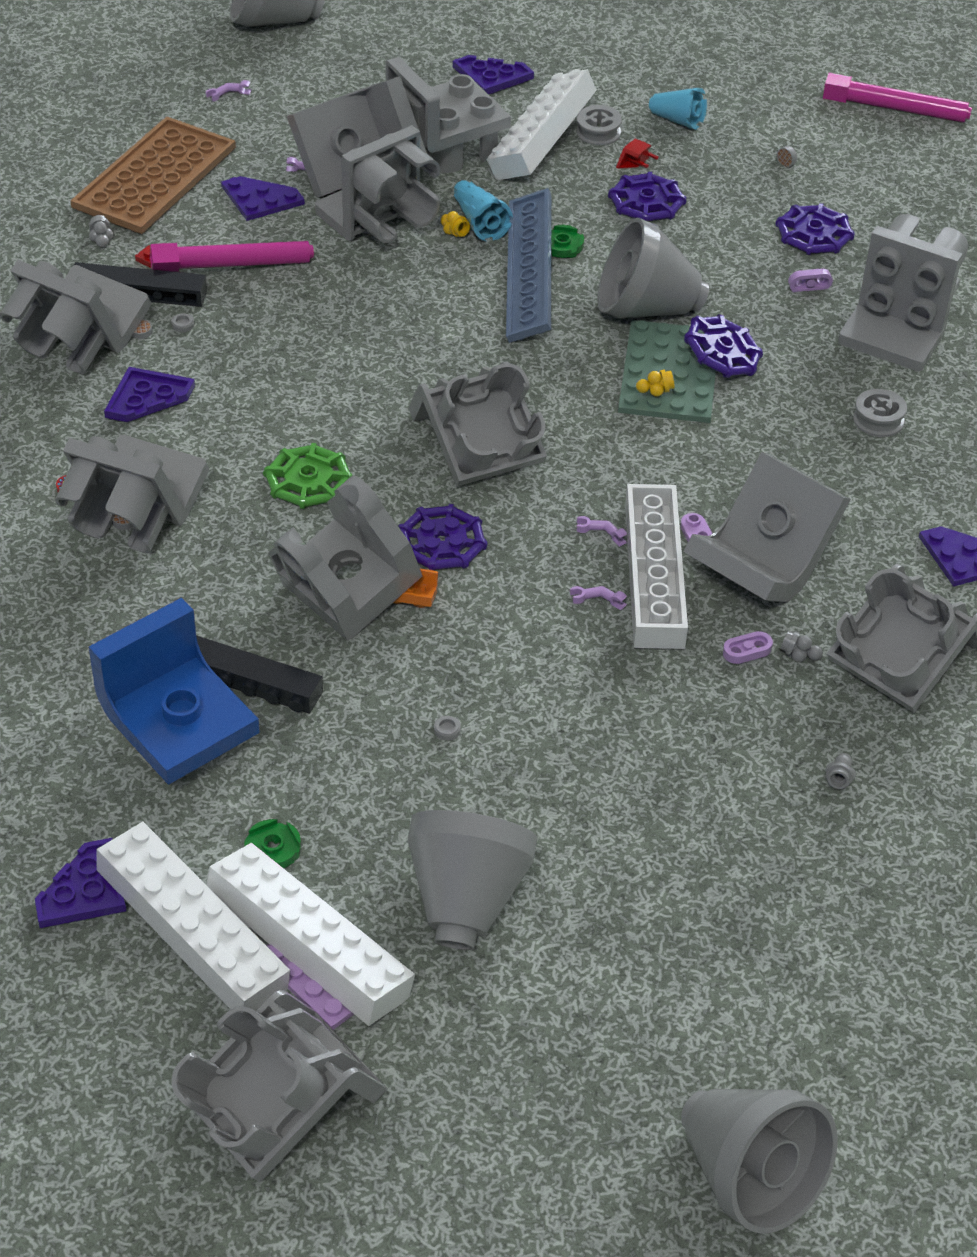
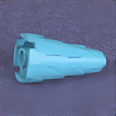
M461 180L454 186V197L460 204L476 236L484 241L490 237L493 240H497L508 232L512 225L510 217L513 218L510 207L504 201L497 199L491 193L486 192L481 187H477L473 182H468L467 180Z

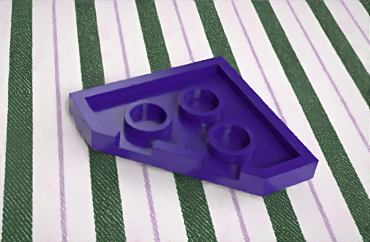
M467 55L452 60V67L459 74L472 77L488 95L534 79V71L523 62L515 61V65L504 63L502 59L488 58L487 61L478 60L477 56Z
M242 176L221 181V187L246 221L305 205V199L295 187Z
M128 367L104 410L105 418L129 422L186 402L195 388V379Z
M942 526L920 531V540L953 587L977 581L976 537Z
M113 838L84 843L77 850L78 855L70 863H66L52 878L53 883L45 892L41 891L36 896L35 905L39 928L126 912L124 898L97 871V849L113 840Z

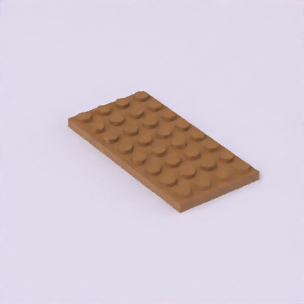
M166 116L70 200L71 208L92 216L103 215L111 223L143 234L236 148L235 140Z

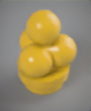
M455 211L444 214L440 219L443 231L447 235L465 236L470 230V223L467 218Z
M665 369L660 370V372H650L648 380L641 379L636 384L638 392L646 393L650 389L651 394L655 397H659L663 392L667 393L670 389L675 388L672 372L665 371Z

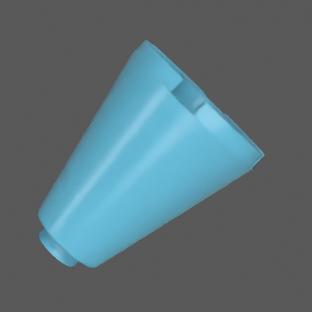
M702 88L656 93L649 100V109L657 116L690 129H698L699 126L696 124L699 121L703 122L705 119L707 99H703L702 94H705V91Z

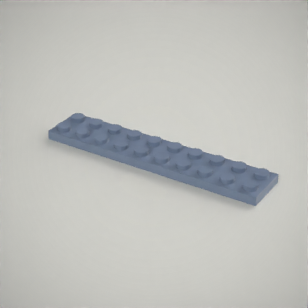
M549 188L509 201V207L513 218L510 217L512 225L508 229L506 337L509 343L551 330V192Z

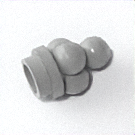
M96 215L91 218L89 223L90 240L96 242L99 247H106L109 244V240L113 238L109 220L103 215Z
M787 631L780 648L785 651L786 655L790 656L791 654L792 659L796 662H803L807 655L813 661L821 659L823 650L817 645H812L810 637L802 635L798 638L799 632Z
M839 754L835 762L829 763L826 767V779L833 788H846L856 777V771L851 766L852 757L849 754Z

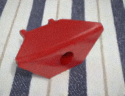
M634 138L623 148L616 168H637L639 166L648 168L649 164L644 162L650 157L657 160L659 156L648 151L652 145Z

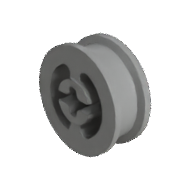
M591 105L583 108L577 115L578 137L584 142L593 145L614 143L621 136V114L616 109L606 105Z
M870 389L862 392L857 397L853 420L862 432L875 437H890L898 434L903 429L907 404L900 395L890 390Z

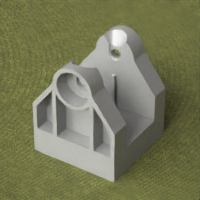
M354 475L335 490V495L327 501L334 518L333 521L306 544L302 541L295 528L292 527L274 543L275 547L268 552L282 584L347 641L357 635L422 577L410 542L386 511L376 493L362 479ZM345 565H361L362 568L359 573L352 578L343 580L336 577L338 570Z

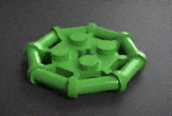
M317 443L292 449H281L275 460L269 466H266L263 471V475L267 478L271 489V496L274 499L279 498L300 506V509L327 503L335 495V490L352 476L343 453H336L317 446ZM335 465L338 467L339 471H333V468L331 469V467ZM276 477H283L285 481L278 483ZM332 481H339L333 489L329 486ZM290 489L295 492H298L301 494V496L288 492V490Z

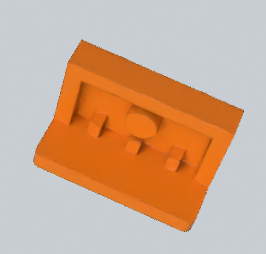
M420 568L422 577L393 603H409L420 608L431 607L437 593L439 573Z

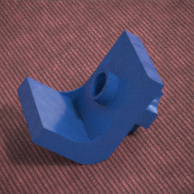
M182 598L89 646L94 687L105 714L168 785L260 733L259 719L212 671L204 659L197 642L194 610Z

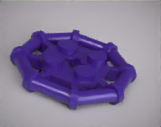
M650 171L646 174L623 175L614 188L608 191V197L613 201L617 214L641 218L646 221L667 218L671 220L675 217V213L681 206L687 202L686 196L680 191L678 182L675 179L669 180L654 175ZM668 202L673 203L671 206L667 205Z
M822 203L810 206L792 205L790 210L782 217H778L775 222L782 236V243L806 252V255L827 252L839 253L840 249L855 237V232L851 229L848 222V215L827 208ZM839 236L840 238L836 241L834 238Z
M721 314L713 317H693L691 319V326L684 335V341L686 344H689L696 355L697 362L700 365L705 364L722 373L726 378L735 375H754L757 371L759 359L763 356L762 349L757 346L749 334L750 330L747 327L742 328L725 319L724 315ZM698 330H701V331L704 332V334L697 333V332H698ZM700 344H702V346H703L704 349L706 350L705 352H704L703 349L701 348ZM739 363L741 366H733V364Z
M449 503L448 506L431 508L420 506L416 508V512L407 521L398 525L409 542L410 537L417 539L418 544L414 546L411 544L417 563L433 571L457 567L465 569L482 550H486L488 545L481 526L482 520L478 516H472L456 508L455 504ZM446 516V518H439V519H430V518H429V517ZM422 521L421 527L418 530L412 529L417 523ZM473 530L475 539H468L466 532ZM444 536L445 540L441 541L438 537ZM463 548H470L465 554H460ZM420 552H423V553L426 552V553L430 554V557H431V558H429V557H427V556L421 554Z

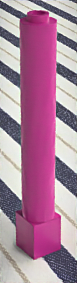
M828 73L825 82L823 99L846 103V101L963 123H965V119H970L972 107H968V102L851 81L852 77Z
M308 241L178 247L177 243L150 244L151 269L179 272V269L309 263L310 258L314 257L313 245H309Z

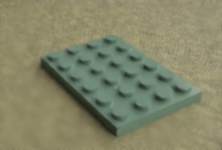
M631 320L618 413L705 423L711 422L716 370L705 364L700 365L689 344L685 343L684 335L688 332L689 325ZM698 330V332H697V333L704 334V332L701 331V330ZM700 344L701 348L705 352L706 350L704 349L702 344ZM664 369L665 371L672 372L675 388L670 389L669 392H663L661 396L655 397L651 394L650 389L646 393L637 391V382L641 379L648 380L650 372H660V370Z

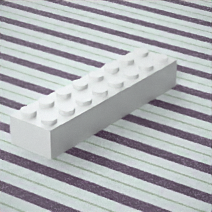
M575 69L566 74L557 73L552 76L551 81L543 87L542 92L535 97L533 103L527 107L524 114L518 118L516 124L509 129L510 131L501 139V142L492 150V153L487 158L495 179L503 180L531 175L597 91L588 69L581 71Z
M627 484L625 510L634 648L685 649L688 622L676 485Z
M144 822L139 823L97 849V871L230 1009L245 1006L256 1011L273 993L288 989L290 969Z
M252 843L209 867L207 886L244 924L267 943L275 947L290 962H293L303 970L308 977L320 984L325 991L335 999H338L342 1005L368 1026L397 1008L410 997L415 977L411 970Z

